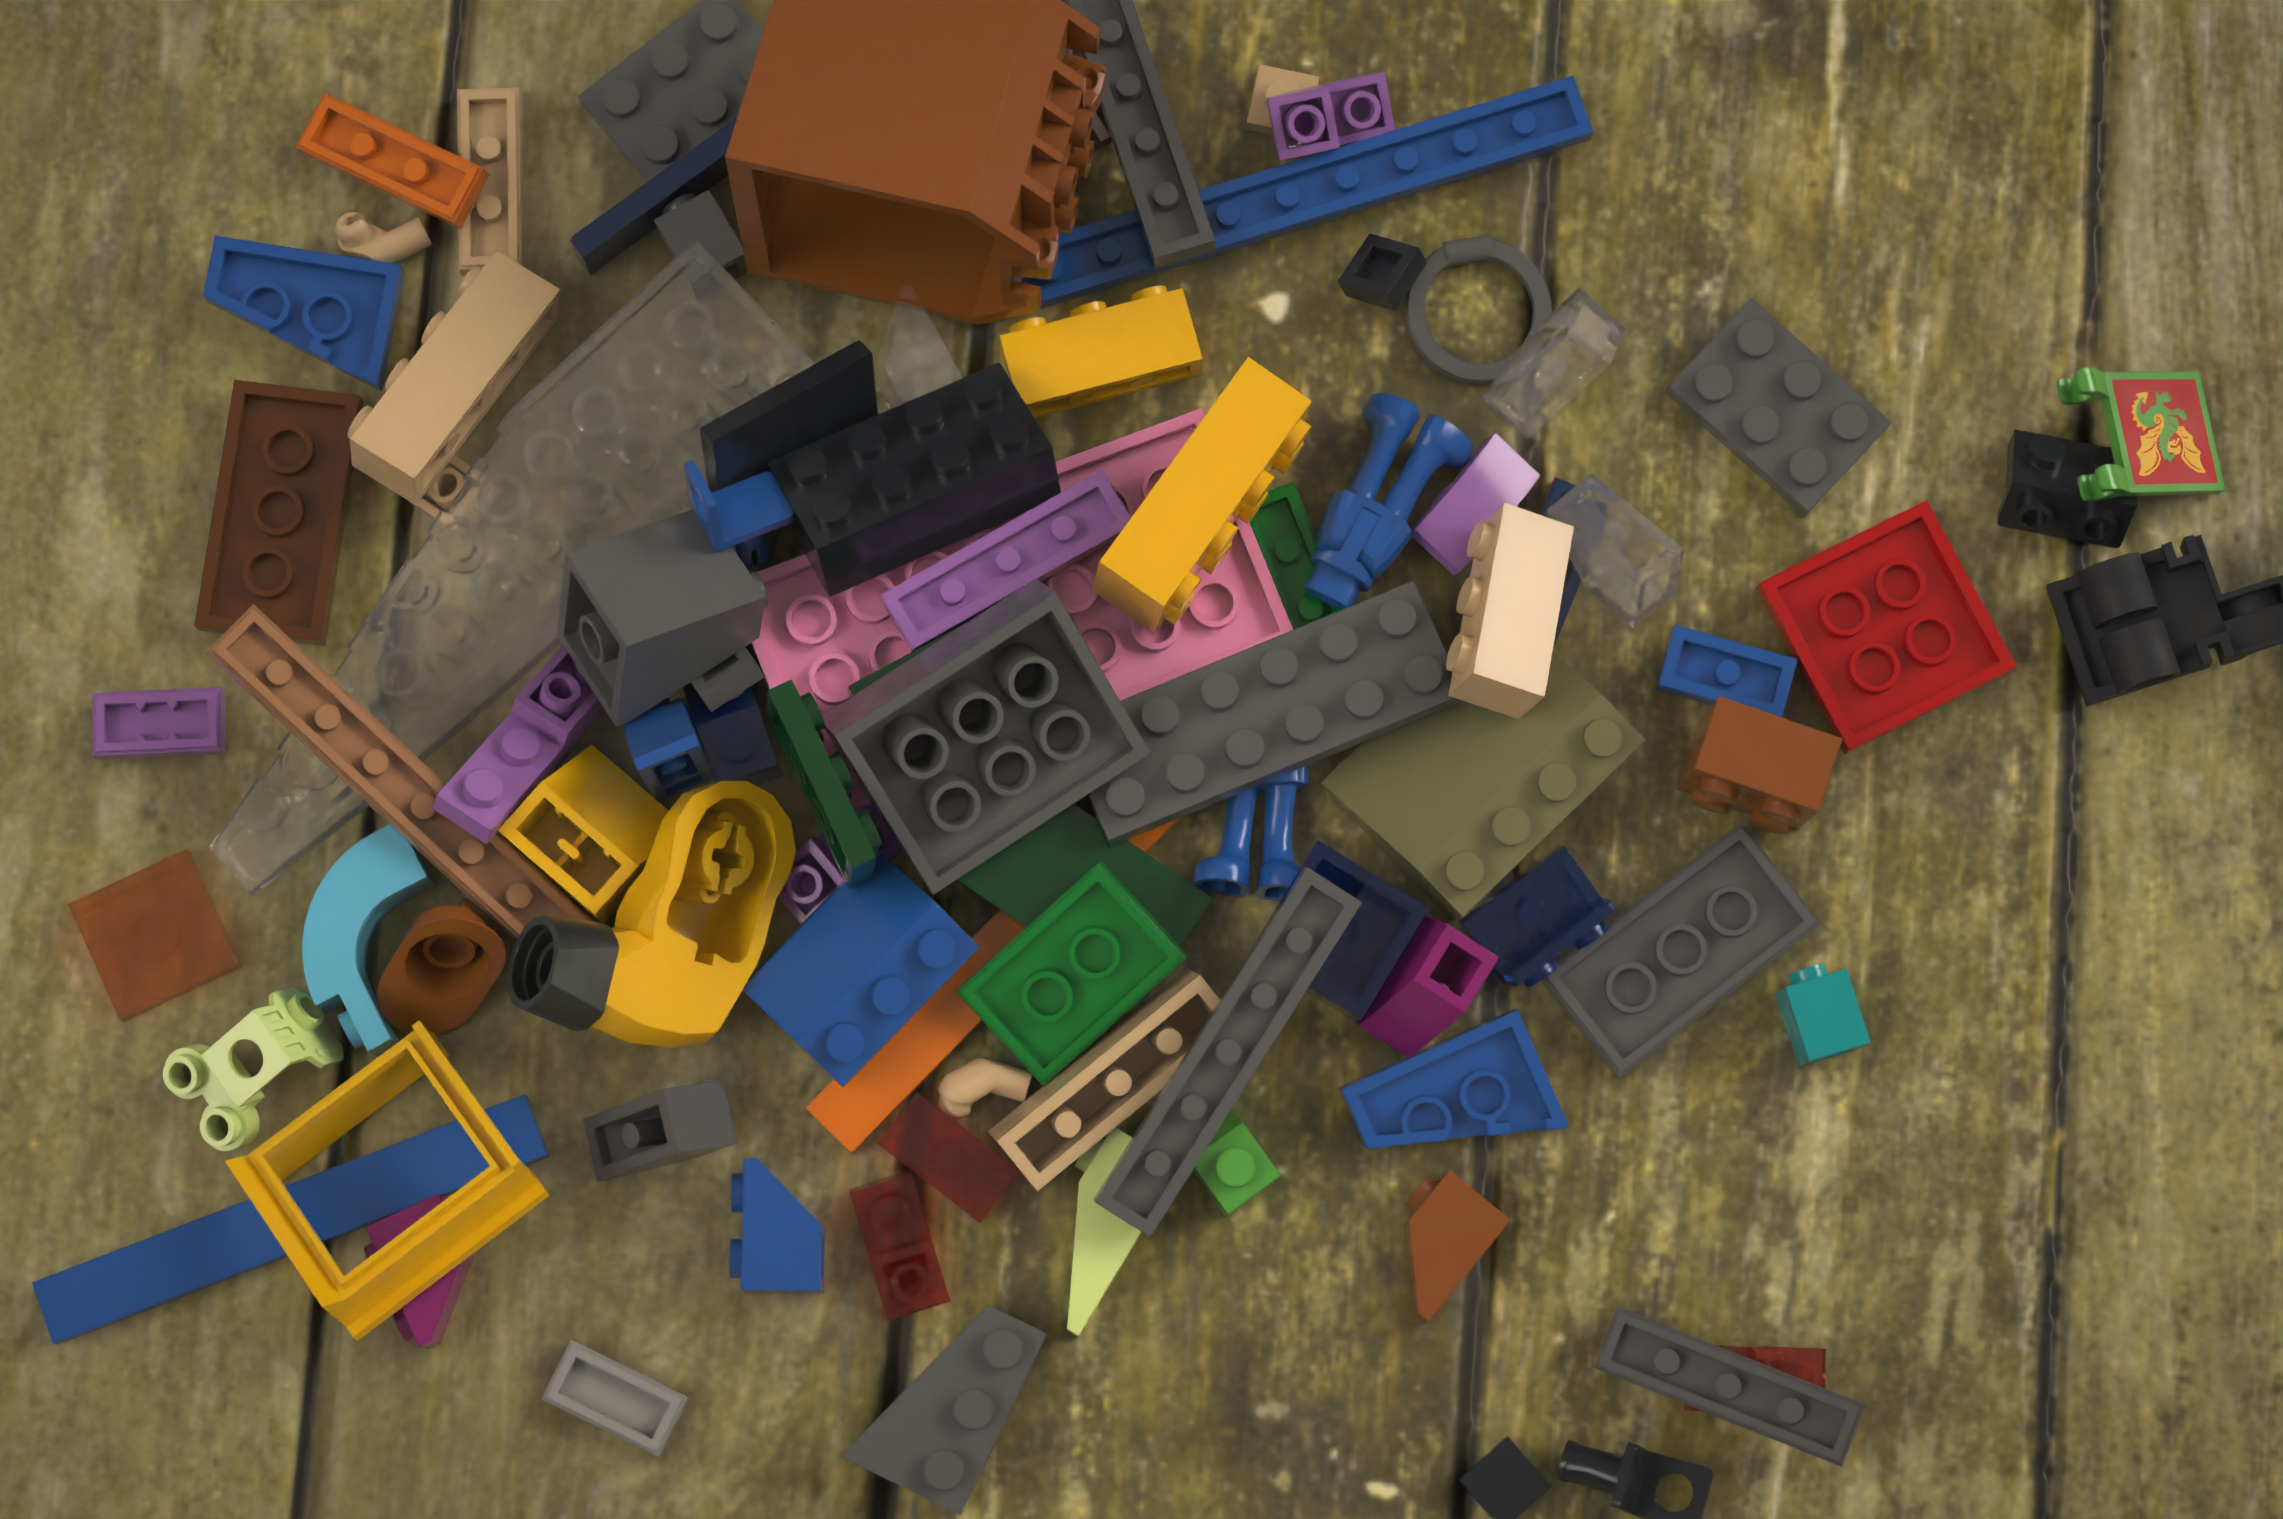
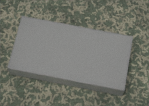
M570 1340L541 1399L660 1457L690 1397L574 1340Z

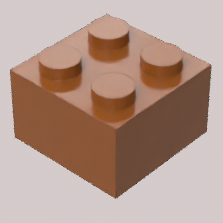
M1718 696L1699 720L1677 790L1691 794L1689 802L1707 811L1723 814L1726 813L1727 807L1750 814L1752 815L1750 823L1765 831L1776 834H1787L1788 828L1797 831L1819 812L1843 738Z

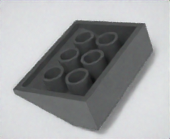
M1038 579L1032 580L822 716L826 726L825 731L933 895L1151 753L1057 593Z

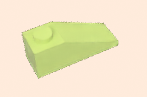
M1114 1128L1105 1139L1102 1138L1081 1155L1075 1164V1167L1085 1173L1079 1181L1067 1331L1078 1338L1142 1233L1093 1200L1132 1139L1131 1136L1117 1128Z

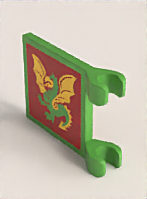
M2085 367L2074 372V378H2062L2056 381L2059 398L2063 405H2074L2101 400L2114 464L2102 465L2095 469V474H2084L2077 478L2083 501H2098L2122 496L2211 495L2226 491L2199 372H2103L2094 367Z

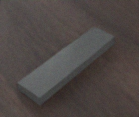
M1618 1306L1594 1366L1596 1369L1841 1467L1844 1465L1866 1407L1863 1403Z

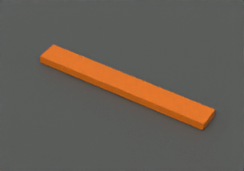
M1181 818L1127 840L1147 853ZM998 911L971 938L980 948L849 1082L842 1087L832 1080L809 1103L806 1110L851 1154L893 1114L982 1022L980 1017L956 993V990L1024 927Z

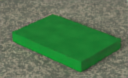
M1099 860L957 988L956 993L1044 1086L1187 958V953L1107 866Z

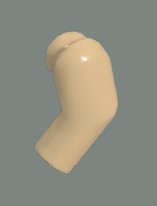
M349 212L341 216L334 227L335 234L338 237V246L348 257L395 264L432 245L419 217L390 231H386L367 223L362 214Z
M976 1058L945 1075L938 1086V1091L941 1094L938 1099V1106L946 1116L963 1118L970 1114L973 1102L989 1093L1024 1102L1033 1075L1025 1069L987 1058Z

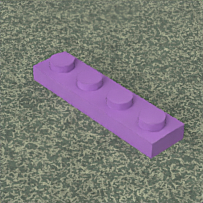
M1100 470L882 593L880 600L910 651L913 652L969 622L1032 580L1038 579L1041 582L1114 541L1131 517L1104 472Z

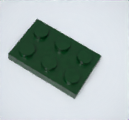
M792 679L769 689L767 718L848 889L850 890L872 880L876 858L880 857L878 847L882 846V842L867 810L857 814L854 811L850 802L852 799L850 788L854 787V784L842 756L838 751L828 755L822 742L825 740L821 730L825 729L826 726L816 701L810 692L800 696Z

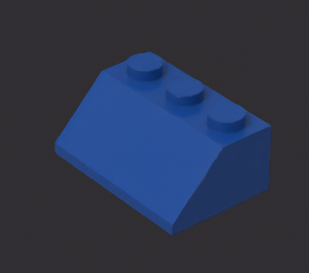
M880 852V857L876 858L873 879L850 890L844 880L751 974L742 990L829 1077L842 1087L980 948L931 897Z

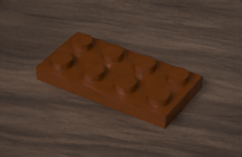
M234 380L194 624L199 631L224 634L254 604L295 643L326 645L353 473L348 431L354 418L363 408L364 401L360 395Z

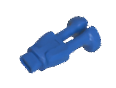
M1386 393L1370 395L1362 408V417L1365 424L1372 429V438L1364 459L1347 489L1334 491L1330 495L1321 518L1315 552L1312 553L1310 563L1314 570L1304 590L1311 596L1338 610L1352 606L1360 591L1368 592L1373 585V581L1394 562L1412 537L1411 529L1406 522L1422 489L1435 470L1440 466L1454 469L1460 468L1468 462L1473 451L1470 439L1457 427L1437 415L1427 416L1417 436L1410 457L1391 490L1381 504L1375 501L1379 488L1398 449L1408 439L1420 418V410L1414 403Z
M1308 765L1227 798L1225 827L1220 848L1215 857L1204 858L1195 866L1194 885L1207 892L1231 897H1244L1249 894L1251 833L1258 793L1265 794L1263 854L1258 872L1256 896L1263 900L1283 901L1304 866L1297 865L1293 857L1292 823L1296 792L1304 789L1309 784Z

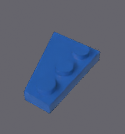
M215 236L203 296L208 303L382 392L405 271L399 264Z
M1517 1009L1509 1010L1339 1087L1366 1148L1446 1141V1139L1483 1135L1495 1136L1542 1129L1570 1128Z

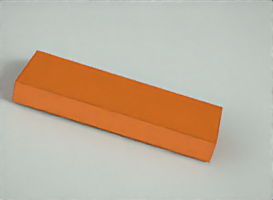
M326 93L323 94L295 147L302 154L459 229L462 228L490 175L484 168Z

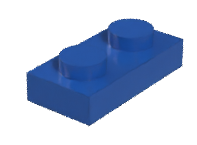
M1674 625L1668 640L1656 690L1712 705L1717 697L1721 696L1783 717L1798 659Z

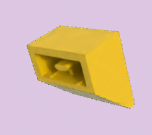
M590 745L541 781L498 831L514 848L598 921L604 924L619 908L628 888L644 870L661 822L669 810L594 745Z

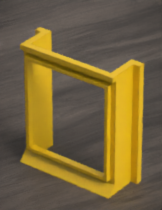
M420 1020L412 1025L414 1031L251 1153L225 1161L321 1307L342 1323L357 1341L550 1196L535 1174L517 1157L447 1057L450 1054L440 1040ZM425 1074L490 1166L344 1275L282 1181Z

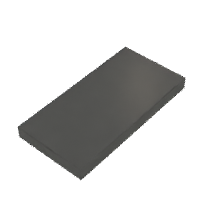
M1740 823L1543 973L1539 979L1618 1080L1821 923L1743 823Z

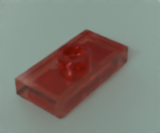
M916 1092L877 1143L878 1146L980 1224L1020 1173L1017 1168L918 1092Z

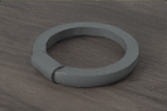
M1490 235L1444 241L1442 247L1426 258V266L1406 294L1405 321L1415 348L1434 369L1461 382L1474 384L1493 383L1518 374L1538 356L1551 328L1552 302L1543 275L1524 253L1505 242L1491 239ZM1490 260L1508 268L1525 286L1532 306L1531 326L1523 344L1508 357L1492 363H1469L1448 354L1433 338L1425 317L1426 295L1434 278L1448 266Z

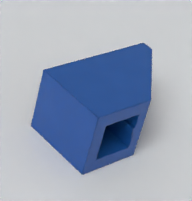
M744 1158L743 1174L733 1173L731 1181L732 1213L743 1214L742 1239H731L730 1278H741V1290L745 1293H824L825 1228L757 1158Z

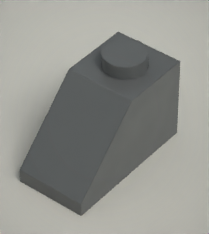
M723 1080L664 1088L583 1119L598 1182L698 1158L737 1144L732 1113L728 1105Z

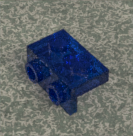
M1559 846L1458 921V923L1470 939L1499 957L1492 970L1502 984L1517 986L1523 982L1526 988H1529L1545 979L1558 967L1554 958L1572 944L1579 950L1602 936L1609 928L1604 920L1615 913L1617 908L1610 899L1602 898L1566 847Z

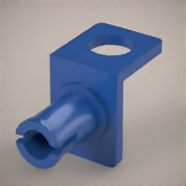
M694 460L683 463L691 507L715 551L719 552L735 545L737 555L747 570H752L754 565L751 552L755 550L759 566L764 565L769 559L770 554L765 533L790 524L795 519L794 511L773 473L766 471L711 493Z

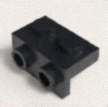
M2014 429L2008 444L2006 492L1997 513V523L2003 527L2118 548L2123 542L2136 511L2138 496L2083 501L2077 478L2084 474H2095V469L2102 465L2114 464L2111 447Z

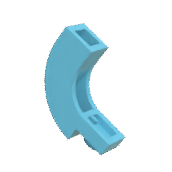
M390 824L360 840L346 851L328 871L310 904L302 940L304 974L315 1006L327 1013L344 1004L347 1010L338 1014V1018L350 1043L355 1049L365 1045L367 1051L376 1057H379L399 1042L391 1024L387 1022L379 1010L377 996L369 981L366 957L371 936L380 921L391 910L437 886L421 853Z

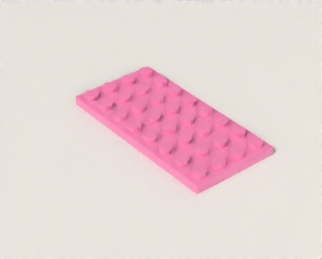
M1203 408L1056 461L1061 492L1102 470L1130 517H1132L1205 417ZM1024 513L831 597L828 596L805 554L755 572L765 586L768 605L763 612L759 638L750 644L759 667L765 676L764 679L768 690L792 679L800 696L808 692L812 694L822 716L851 698L847 691L849 685L911 653L880 600L881 594ZM1239 518L1236 520L1234 525L1239 529L1231 540L1233 544L1221 563L1212 574L1203 569L1199 571L1197 576L1202 580L1195 590V598L1175 625L1165 619L1155 634L1092 591L1099 561L1114 541L1041 581L1057 593L1120 701L1293 630L1250 523L1246 524ZM822 729L825 740L822 743L827 754L838 751L825 729ZM848 768L854 787L850 788L852 795L850 802L854 810L871 804V801Z

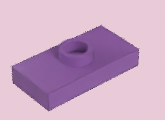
M221 687L92 693L93 757L97 760L226 754L225 691Z

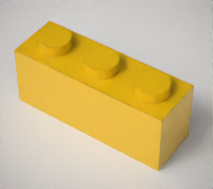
M1166 286L1148 287L1132 294L1130 302L1107 307L1103 301L1083 304L1070 311L1071 317L1046 323L1043 317L1029 318L1009 327L1010 333L999 335L1000 351L1006 373L1033 417L1038 418L1201 375L1203 358L1183 288L1167 291Z

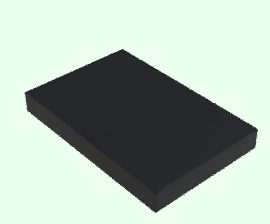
M860 340L853 342L700 428L707 483L711 493L769 471L767 462L878 415L872 352Z

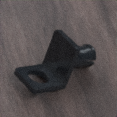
M1568 1440L1563 1450L1558 1470V1479L1560 1481H1569L1613 1494L1611 1503L1613 1508L1644 1519H1703L1714 1477L1713 1471L1708 1467L1657 1454L1630 1442L1627 1444L1624 1455L1621 1456ZM1670 1474L1685 1476L1691 1482L1693 1488V1498L1690 1504L1684 1510L1678 1512H1669L1663 1509L1658 1503L1656 1496L1659 1482Z

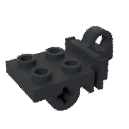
M2190 535L2184 537L2180 545L2182 557L2177 558L2172 542L2162 544L2161 548L2146 553H2129L2096 563L2081 570L2077 575L2047 584L2046 590L2087 707L2210 668L2213 660L2209 649L2212 648L2217 652L2220 666L2242 660L2244 657L2260 650L2282 644L2283 575L2222 594L2202 536L2194 537Z

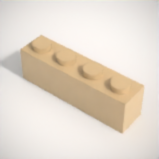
M497 250L483 268L475 265L467 273L458 290L459 299L447 314L440 311L431 319L422 335L421 343L423 345L411 360L403 358L395 365L385 383L386 393L374 408L369 405L362 408L354 418L348 431L352 466L414 505L420 501L560 318V289Z
M1187 968L1058 1073L1046 1085L988 1131L989 1134L1038 1192L1165 1087L1220 999L1200 974Z

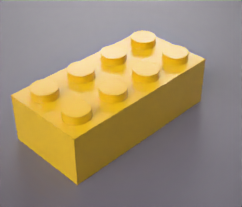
M1248 357L1101 558L1092 591L1153 634H1155L1165 619L1175 625L1196 596L1195 590L1202 580L1197 576L1199 571L1203 569L1212 574L1233 544L1231 540L1239 529L1234 525L1236 520L1239 518L1248 524L1264 503L1269 494L1267 490L1275 479V476L1270 474L1275 468L1284 474L1300 453L1305 444L1303 440L1312 428L1311 425L1304 421L1312 401Z

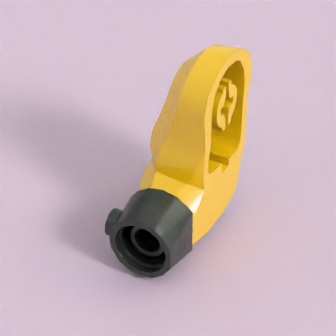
M748 781L710 782L682 794L664 816L644 870L628 888L617 910L613 928L600 922L551 916L534 918L524 927L513 947L507 973L508 994L513 1005L576 1032L587 1029L628 1043L670 1048L707 1043L721 1028L758 964L766 942L776 898L791 873L796 853L792 821L775 797Z

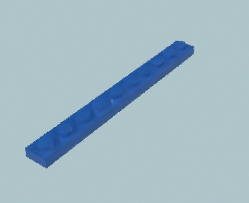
M1574 76L1566 77L1341 146L1337 149L1328 150L1198 190L1215 239V251L1155 269L1136 210L1074 228L1071 235L1060 233L1059 252L1051 278L1023 277L1022 283L1041 287L1042 302L1040 309L1586 142L1591 140L1593 130Z

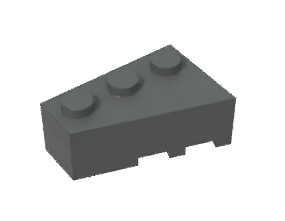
M987 1305L841 1457L948 1510L962 1515L1045 1343L1047 1333Z

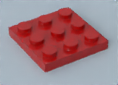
M1927 500L1760 582L1756 587L1792 657L1798 659L1797 666L1833 734L1843 738L1840 747L1844 754L2012 672L2017 667Z

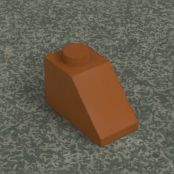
M1451 1170L1446 1172L1439 1181L1428 1174L1405 1202V1205L1413 1211V1214L1404 1224L1413 1314L1423 1324L1432 1319L1511 1220Z

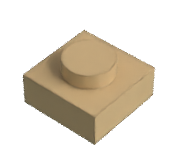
M1259 64L1246 130L1273 136L1266 98L1316 86L1319 84L1320 77Z

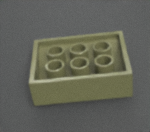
M1552 652L1545 697L1521 718L1516 719L1462 701L1361 743L1319 784L1452 922L1464 917L1646 740L1596 688Z

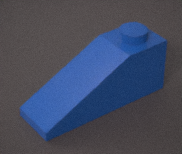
M667 697L629 723L623 725L637 771L658 802L716 778L682 697L672 702Z

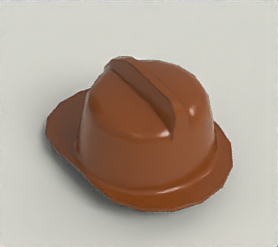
M464 897L458 905H438L424 910L412 921L406 938L400 944L382 973L376 990L378 1007L387 1022L400 1031L410 1034L414 1031L412 1025L419 1020L435 1035L445 1034L462 1026L475 1013L491 986L501 974L506 963L505 944L497 933L489 928L481 915L475 912L474 903L470 899Z

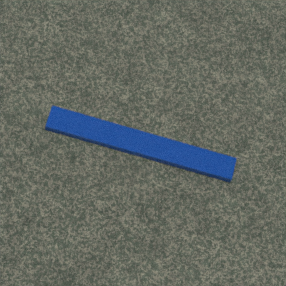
M524 1094L485 1109L492 1122L525 1165L549 1157L527 1095ZM456 1120L288 1184L285 1187L321 1241L325 1243L372 1225L436 1194L443 1196L453 1194L490 1165L459 1121ZM249 1199L32 1282L52 1343L59 1345L288 1256Z

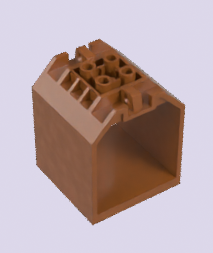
M773 0L725 156L747 273L977 325L1039 312L1042 302L1041 287L1022 283V278H1051L1058 257L1060 233L1071 235L1075 224L1079 197L1074 196L1077 177L1086 179L1090 170L1094 141L1089 140L1094 113L1100 104L1105 88L1106 67L1073 55L1072 49L1097 55L1100 45V28L1062 0Z

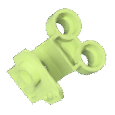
M294 987L274 991L268 996V1006L253 1009L211 1047L203 1044H194L173 1051L167 1058L163 1068V1080L167 1088L183 1099L203 1096L209 1104L205 1108L200 1120V1132L203 1139L213 1148L220 1151H231L250 1144L256 1138L260 1128V1119L255 1106L265 1098L261 1089L289 1065L307 1060L319 1068H324L340 1063L344 1059L343 1046L324 1021L323 1010L315 1006L309 994L300 992ZM242 1039H248L256 1043L263 1055L262 1068L254 1077L250 1076L233 1052L236 1043ZM184 1064L188 1066L191 1072L190 1083L184 1075ZM220 1116H222L228 1124L227 1135H225L221 1128Z

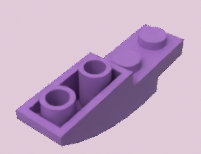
M563 645L515 697L510 714L436 796L433 806L435 811L485 844L492 839L498 832V829L540 782L558 770L604 708Z

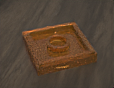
M187 849L68 904L117 1016L123 1022L242 967L191 852Z

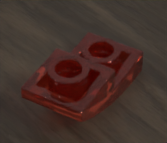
M911 1170L849 1189L888 1321L950 1302L949 1293Z

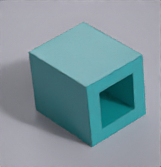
M1825 963L1788 974L1791 985L1778 991L1775 997L1798 1067L1855 1051L1871 1043L1847 968L1828 974Z

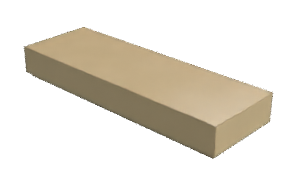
M519 87L457 89L458 156L484 168L490 174L462 228H458L459 271L462 276H466L475 265L483 268L496 250L524 267L522 93Z

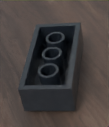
M1000 362L767 462L769 471L773 473L794 511L795 519L788 525L829 597L1033 509L1061 493L1052 445Z

